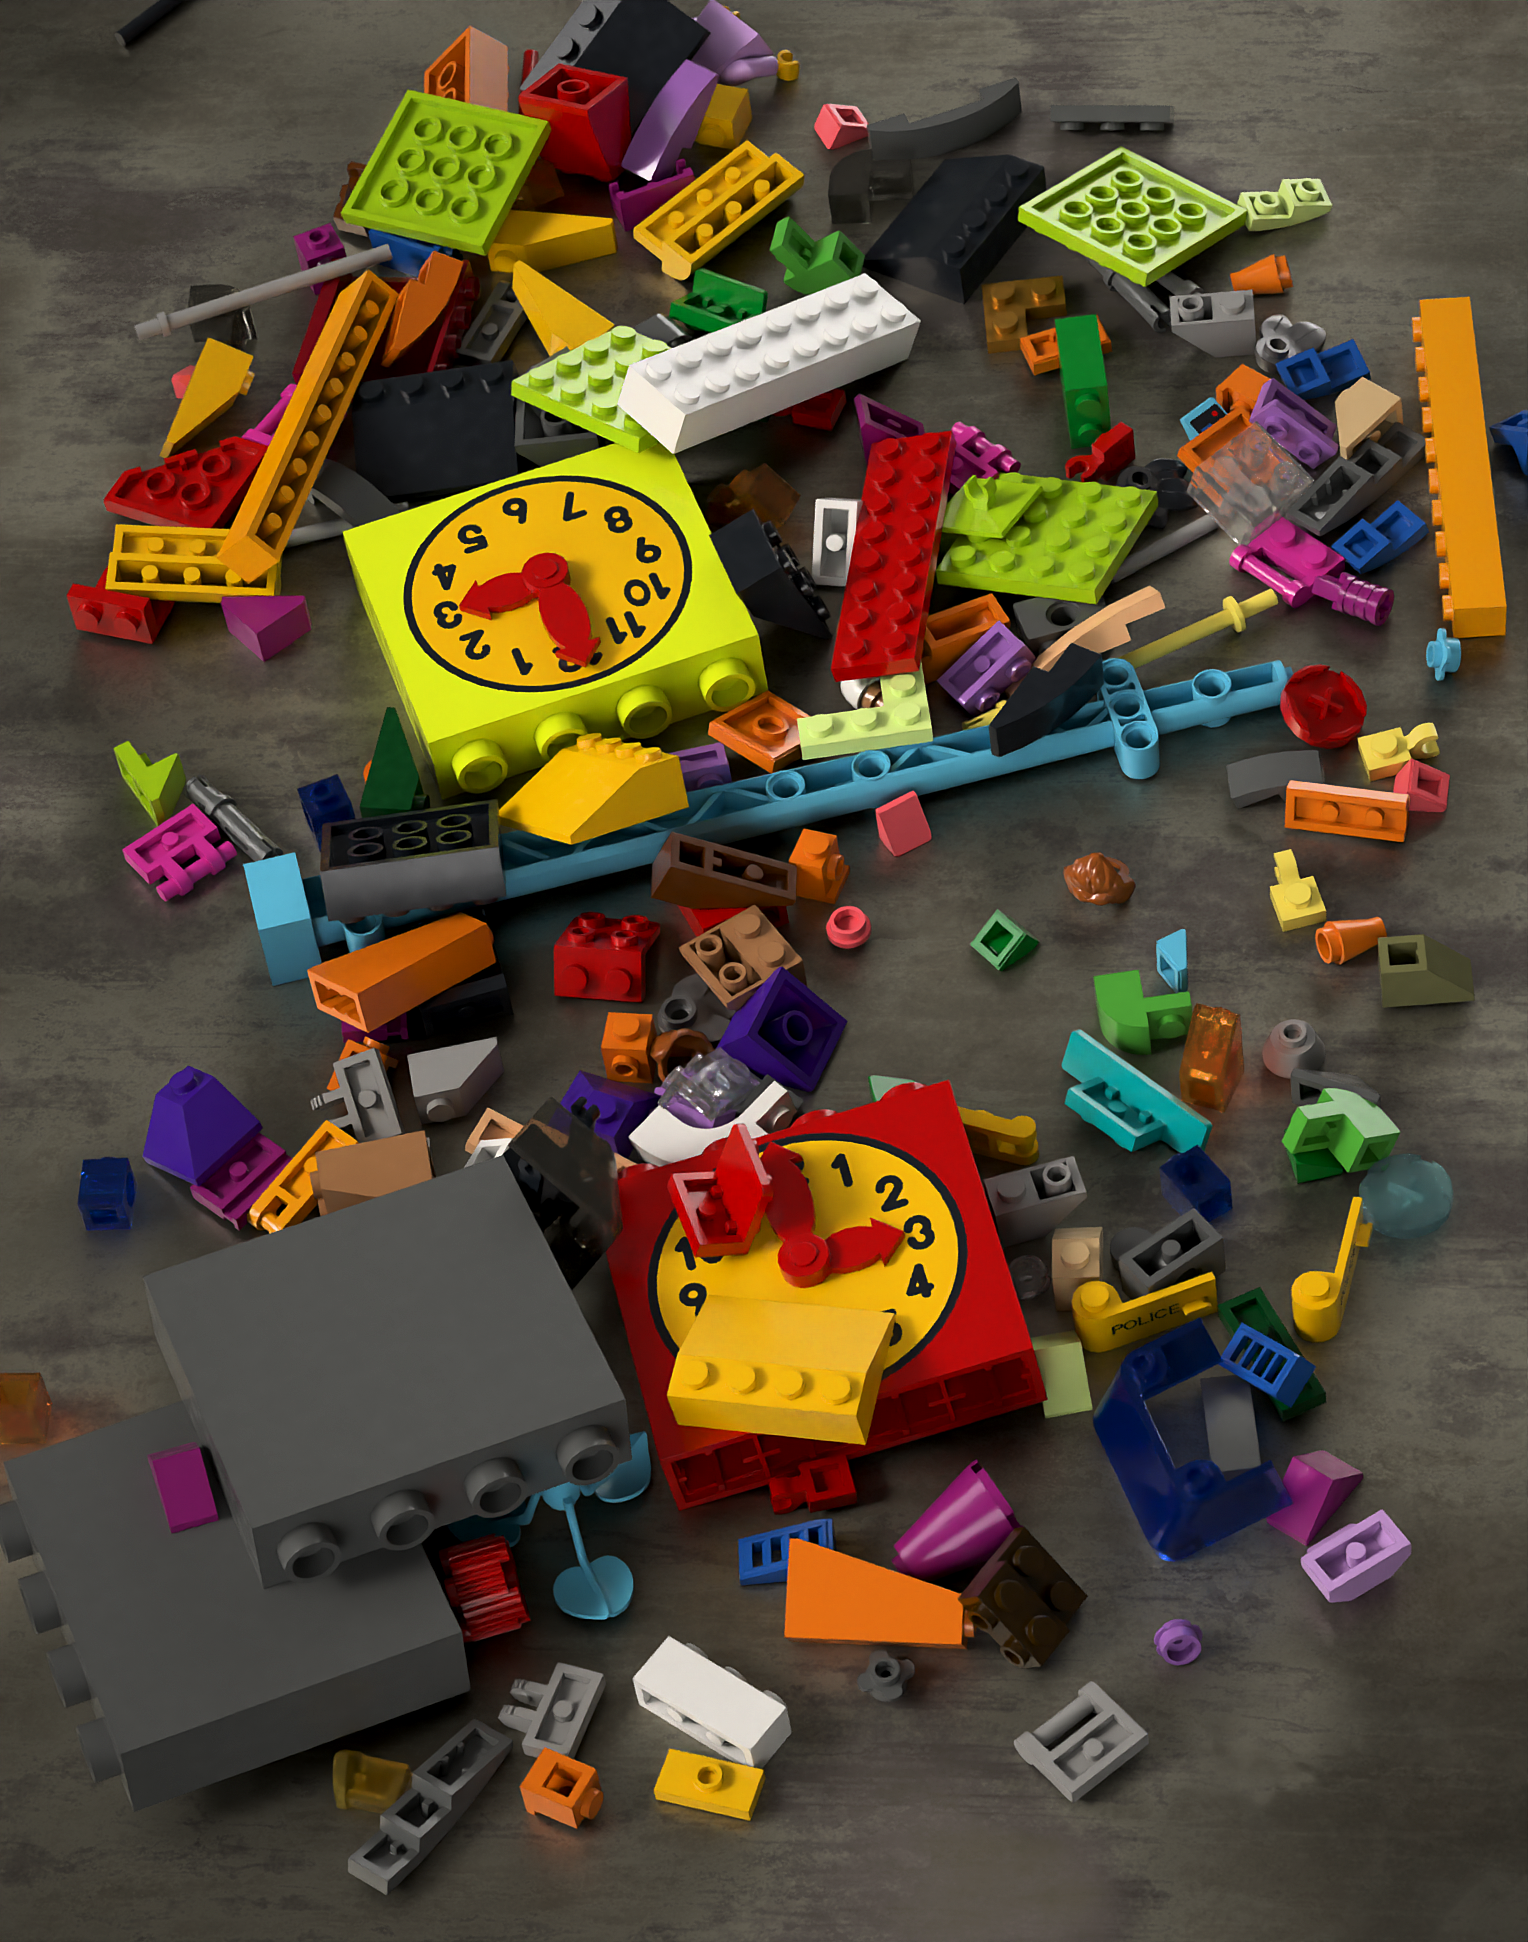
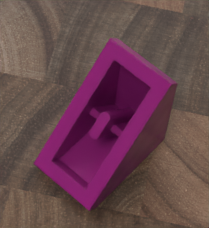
M858 394L854 398L860 442L866 468L872 443L888 438L897 439L925 434L923 423L864 395Z
M305 595L222 597L221 600L229 632L263 662L309 632L312 627Z
M195 1442L147 1455L171 1534L219 1520L200 1447Z
M1325 1450L1293 1456L1266 1517L1267 1523L1307 1546L1362 1481L1363 1473Z

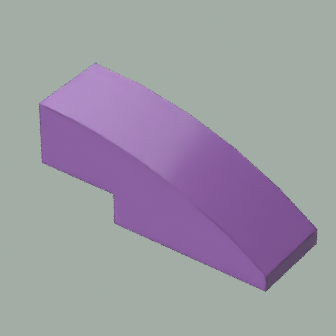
M686 59L663 87L644 116L628 147L621 166L652 182H658L671 177L682 147L691 149L720 75Z

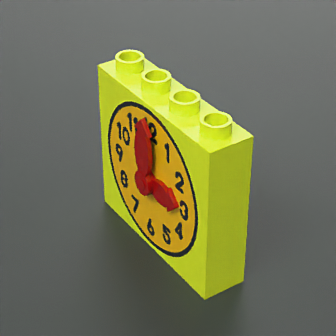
M660 442L640 453L617 443L610 444L343 531L357 591L442 799L464 792L484 793L499 786L506 778L545 766L561 749L576 745V739L580 736L601 733L602 737L607 739L621 738L623 740L630 737L646 739L658 735L669 724L711 710L719 712L731 711L749 701L751 697L768 690L759 634L746 606L738 597L709 537L712 533L675 454H672Z

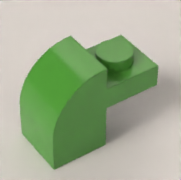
M790 216L777 222L770 247V252L775 258L787 267L783 282L793 290L807 295L859 276L865 255L840 230L815 242Z
M1139 970L1093 976L1101 1031L1109 1043L1117 1049L1136 1055H1151L1150 1040L1160 1038L1171 1039L1180 1035L1194 1034L1193 1011L1189 991L1144 998Z
M1324 1088L1316 1104L1297 1107L1281 1142L1291 1154L1328 1148L1345 1170L1351 1173L1384 1167L1401 1132L1376 1104L1360 1097L1359 1094L1344 1089Z

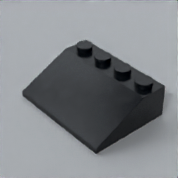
M583 0L519 89L524 91L557 64L627 77L632 141L644 116L663 87L686 59H693L711 33L668 0Z
M1011 154L945 159L865 254L862 267L965 304L1028 227L1018 221L1019 207L1047 191L1044 166Z
M514 360L360 382L353 396L352 405L356 473L377 488L391 502L466 492L521 474L522 455L516 453L517 398L511 395L512 380L520 377Z
M497 799L322 824L320 876L328 922L339 920L341 923L351 924L362 921L366 916L384 914L386 917H400L414 909L428 908L431 911H443L453 907L456 903L472 901L477 905H486L497 901L499 897H506V875Z

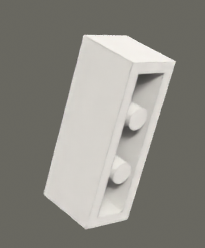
M668 1636L633 1677L639 1705L734 1763L762 1769L792 1733L787 1706L778 1695L769 1690L759 1691L749 1685L737 1670L728 1666L724 1669L711 1662L700 1648L691 1643L683 1645Z

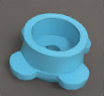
M1445 628L1438 629L1436 641H1430L1426 651L1428 667L1435 668V678L1437 681L1444 680L1445 672H1457L1461 661L1460 641L1458 638L1447 637Z

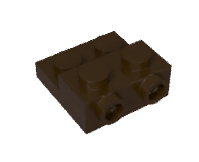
M1025 1527L1013 1529L959 1596L958 1600L969 1611L968 1617L970 1621L980 1630L989 1633L1001 1646L1000 1652L1003 1657L1014 1666L1023 1669L1042 1667L1070 1630L1065 1625L1088 1595Z

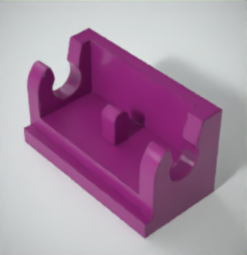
M684 158L676 160L677 175L658 182L647 183V186L630 192H619L617 182L609 184L611 207L625 232L634 229V227L695 181L694 173L690 167L686 168Z

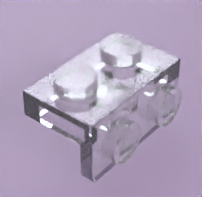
M719 1047L705 1057L701 1053L697 1054L685 1068L681 1066L676 1067L662 1083V1087L666 1091L657 1104L666 1109L684 1097L707 1119L713 1121L747 1099L760 1082L750 1074L748 1067L744 1063L732 1058Z

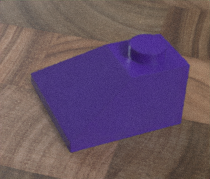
M781 966L769 976L733 1015L716 1050L725 1057L728 1055L761 1080L768 1074L783 1086L810 1092L814 1090L848 1021Z
M187 1066L182 1071L174 1074L169 1083L155 1096L143 1158L146 1163L199 1187L263 1129V1126L214 1076Z
M580 1070L546 1128L567 1138L572 1114L571 1106L579 1097H584L587 1100V1103L584 1105L587 1110L593 1104L600 1110V1117L596 1120L592 1141L628 1159L634 1149L628 1136L649 1116L650 1109L660 1105L662 1102L661 1096Z

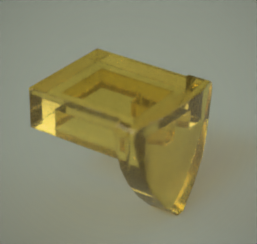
M345 1749L337 1752L333 1761V1789L337 1808L348 1810L351 1807L383 1814L405 1794L412 1775L409 1765L365 1756L362 1752Z

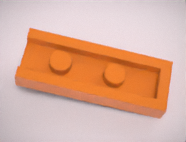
M1290 780L1286 788L1285 828L1404 842L1409 824L1410 796L1408 794Z

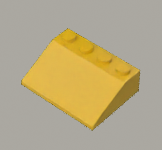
M592 733L578 737L576 745L561 749L499 809L500 825L573 845L688 808L689 803L679 756L661 752L659 747L644 748L638 742L623 743L621 738L607 739L603 738L601 733Z
M708 1295L677 1354L667 1398L678 1425L866 1445L896 1319L894 1313Z

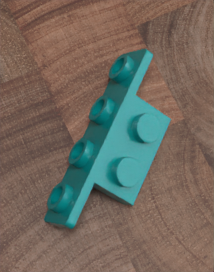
M1081 1029L1071 1033L1062 1061V1068L1082 1083L1068 1089L1064 1104L1077 1112L1084 1121L1095 1125L1113 1138L1116 1144L1131 1152L1163 1140L1192 1162L1202 1159L1212 1130V1123Z

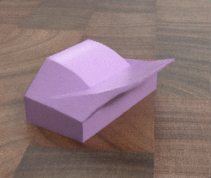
M1381 1509L1360 1523H1350L1308 1548L1307 1554L1301 1557V1566L1330 1603L1352 1601L1392 1577L1411 1555V1543Z

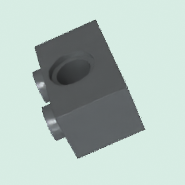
M1043 597L1014 603L1016 633L1019 640L1030 649L1035 657H1038L1069 630L1107 606L1103 597L1100 598L1097 605Z
M1194 1208L1119 1257L1122 1291L1133 1300L1212 1272L1216 1278L1226 1271L1223 1237Z

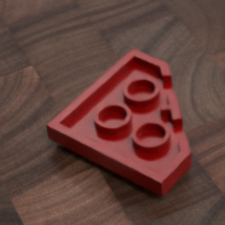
M234 436L219 441L220 447L197 454L196 449L164 458L165 465L143 472L140 466L126 470L103 499L106 511L155 526L222 529L245 498L269 446Z

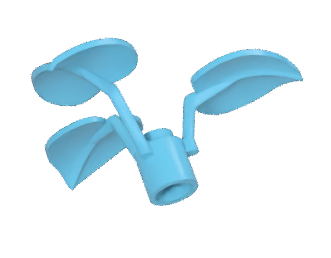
M645 1431L631 1434L632 1460L619 1464L608 1477L597 1483L580 1486L567 1482L531 1495L527 1507L525 1501H523L519 1507L503 1516L485 1518L476 1514L445 1526L450 1534L460 1543L495 1533L496 1537L504 1535L506 1540L509 1541L510 1547H513L521 1537L519 1525H527L531 1522L539 1498L542 1496L544 1502L551 1508L566 1511L580 1566L568 1568L556 1578L553 1594L557 1605L565 1613L577 1618L604 1620L608 1617H615L621 1614L632 1600L634 1593L632 1573L629 1567L615 1556H603L589 1563L574 1504L580 1496V1491L584 1496H590L595 1492L599 1499L609 1503L630 1500L641 1494L648 1487L652 1474L647 1434Z

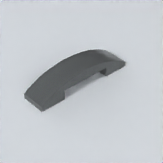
M1015 77L979 89L980 101L909 123L903 113L867 125L870 154L873 160L901 161L928 158L956 151L989 137L1009 124L1022 112L1017 78Z
M326 458L307 498L313 505L323 502L354 528L401 513L387 497L359 474L336 461Z

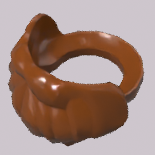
M1101 852L1077 858L1074 860V864L1065 866L1063 870L1064 879L1069 891L1074 897L1084 903H1092L1098 906L1109 903L1122 904L1128 901L1136 887L1134 880L1129 877L1130 871L1128 866L1120 860L1104 857Z
M688 1028L662 1032L654 1038L650 1047V1055L658 1064V1075L663 1085H673L680 1092L688 1096L697 1093L706 1081L707 1075L712 1074L720 1064L719 1055L707 1036L700 1031ZM692 1056L694 1078L689 1086H679L671 1080L667 1072L669 1057Z

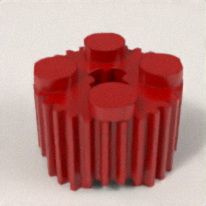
M495 1533L438 1550L441 1565L447 1578L444 1579V1584L452 1608L456 1607L458 1614L463 1613L456 1617L462 1631L464 1643L521 1628V1623L531 1621L525 1596L522 1595L514 1556L509 1541L506 1540L504 1535L496 1537Z

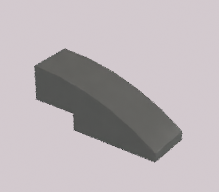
M1236 1375L1200 1378L1214 1494L1263 1489L1262 1468L1250 1383Z

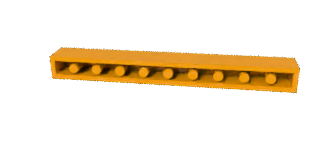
M369 269L340 292L217 557L218 560L249 584L279 561L399 294Z
M1470 297L1423 299L1419 301V317H1412L1413 342H1421V347H1415L1416 372H1424V377H1418L1419 402H1427L1428 407H1422L1421 410L1423 433L1431 432V438H1425L1426 463H1434V468L1428 469L1429 493L1438 495V500H1432L1433 526L1441 525V531H1435L1436 557H1444L1445 563H1439L1438 565L1440 589H1448V595H1442L1443 621L1452 622L1454 638L1506 635L1507 605Z

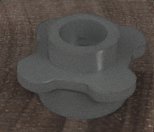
M885 1650L874 1651L869 1656L870 1665L866 1672L860 1674L857 1678L858 1687L862 1692H870L879 1701H897L907 1689V1679L915 1674L914 1664L909 1659L898 1660L892 1658ZM884 1673H889L891 1675L887 1678L881 1677Z

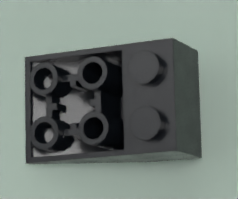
M754 509L709 535L736 594L754 617L827 640L833 637L826 623V620L831 618V614L819 595L813 596V590L817 589L813 577L805 566L800 569L797 568L800 566V562L788 543L783 546L780 545L783 540L771 520L763 523Z

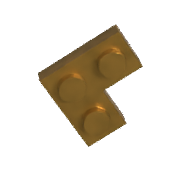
M1063 275L981 284L988 354L1021 350L1020 338L1028 336L1026 320L1067 316Z

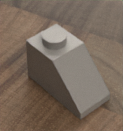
M496 1037L407 1055L413 1094L421 1125L432 1122H444L451 1118L466 1116L504 1072Z

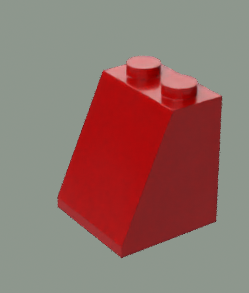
M557 64L518 95L519 104L524 116L546 120L549 122L552 130L540 152L544 166L560 169L561 172L566 174L579 173L593 176L598 181H613L626 170V168L621 166V163L631 143L627 77Z

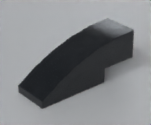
M1070 643L1049 672L1033 666L989 724L992 755L1002 757L1031 744L1062 725L1086 705L1104 684L1102 655Z

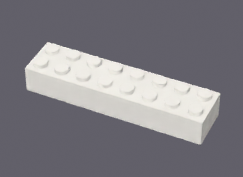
M865 273L629 365L617 405L672 454H675L907 360L921 320Z

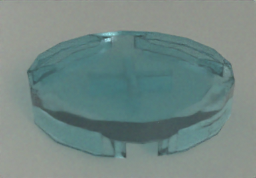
M1411 1153L1390 1155L1375 1162L1367 1170L1368 1175L1360 1183L1359 1197L1363 1199L1364 1218L1367 1222L1373 1223V1228L1377 1231L1395 1238L1423 1237L1437 1230L1449 1218L1454 1203L1451 1178L1444 1168L1433 1160L1431 1164L1428 1161L1421 1160L1420 1155Z

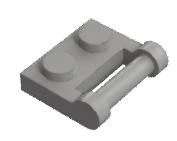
M1092 1681L1078 1690L1079 1697L1032 1733L1026 1731L1014 1740V1746L1020 1756L1027 1763L1033 1764L1072 1803H1075L1149 1744L1148 1733ZM1091 1712L1098 1714L1051 1752L1046 1749L1047 1746Z

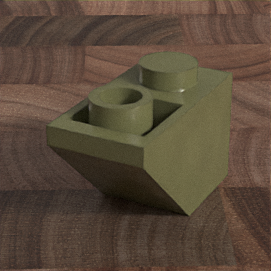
M1424 934L1378 938L1379 977L1383 1008L1475 1001L1471 959Z

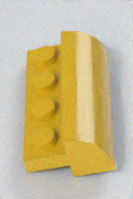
M746 140L634 227V239L662 261V271L674 279L685 280L800 190L804 184V174L775 152L772 156L768 157Z
M116 524L113 552H110L106 590L147 597L150 600L221 603L222 597L280 596L282 586L280 577L282 555L276 564L249 584L217 559L230 529Z

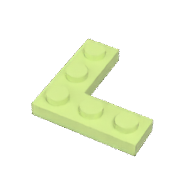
M920 662L919 671L879 676L884 706L797 718L803 760L933 742L922 663Z

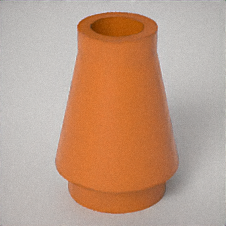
M1272 254L1238 272L1230 273L1234 291L1252 290L1253 295L1284 294V289L1293 287L1286 255L1276 257L1275 254Z
M1378 916L1370 919L1327 921L1324 927L1316 930L1315 934L1316 946L1322 960L1327 964L1335 962L1337 965H1341L1378 945V938L1387 937L1385 925Z

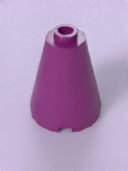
M976 1459L956 1477L894 1544L898 1555L892 1558L891 1561L899 1573L932 1583L989 1560L1014 1528L1024 1526L1018 1523L1014 1511Z

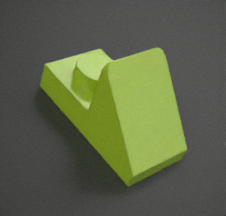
M129 740L113 748L122 777L155 824L159 826L170 819L186 782L179 754L174 753L152 764L145 752L138 755Z

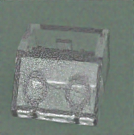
M1255 421L1195 468L1186 492L1238 545H1248L1277 520L1284 517L1292 505L1308 491L1315 480Z

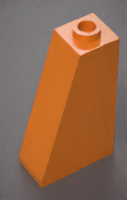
M459 912L313 966L307 972L317 1009L369 1033L496 963L492 946L494 937L487 923Z
M789 1538L784 1637L791 1642L967 1649L968 1637L976 1636L977 1627L970 1621L968 1617L969 1611L959 1602L960 1593L802 1539Z

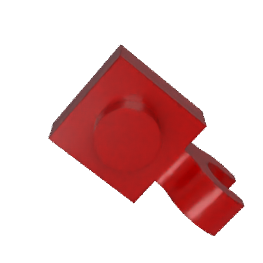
M1119 422L1111 430L1101 434L1092 444V454L1074 456L1066 462V477L1071 479L1076 474L1083 473L1081 475V482L1097 483L1099 478L1107 482L1136 458L1133 429L1123 422Z
M845 1453L798 1463L800 1476L781 1477L768 1482L774 1515L790 1513L804 1502H807L810 1513L857 1503L856 1489Z

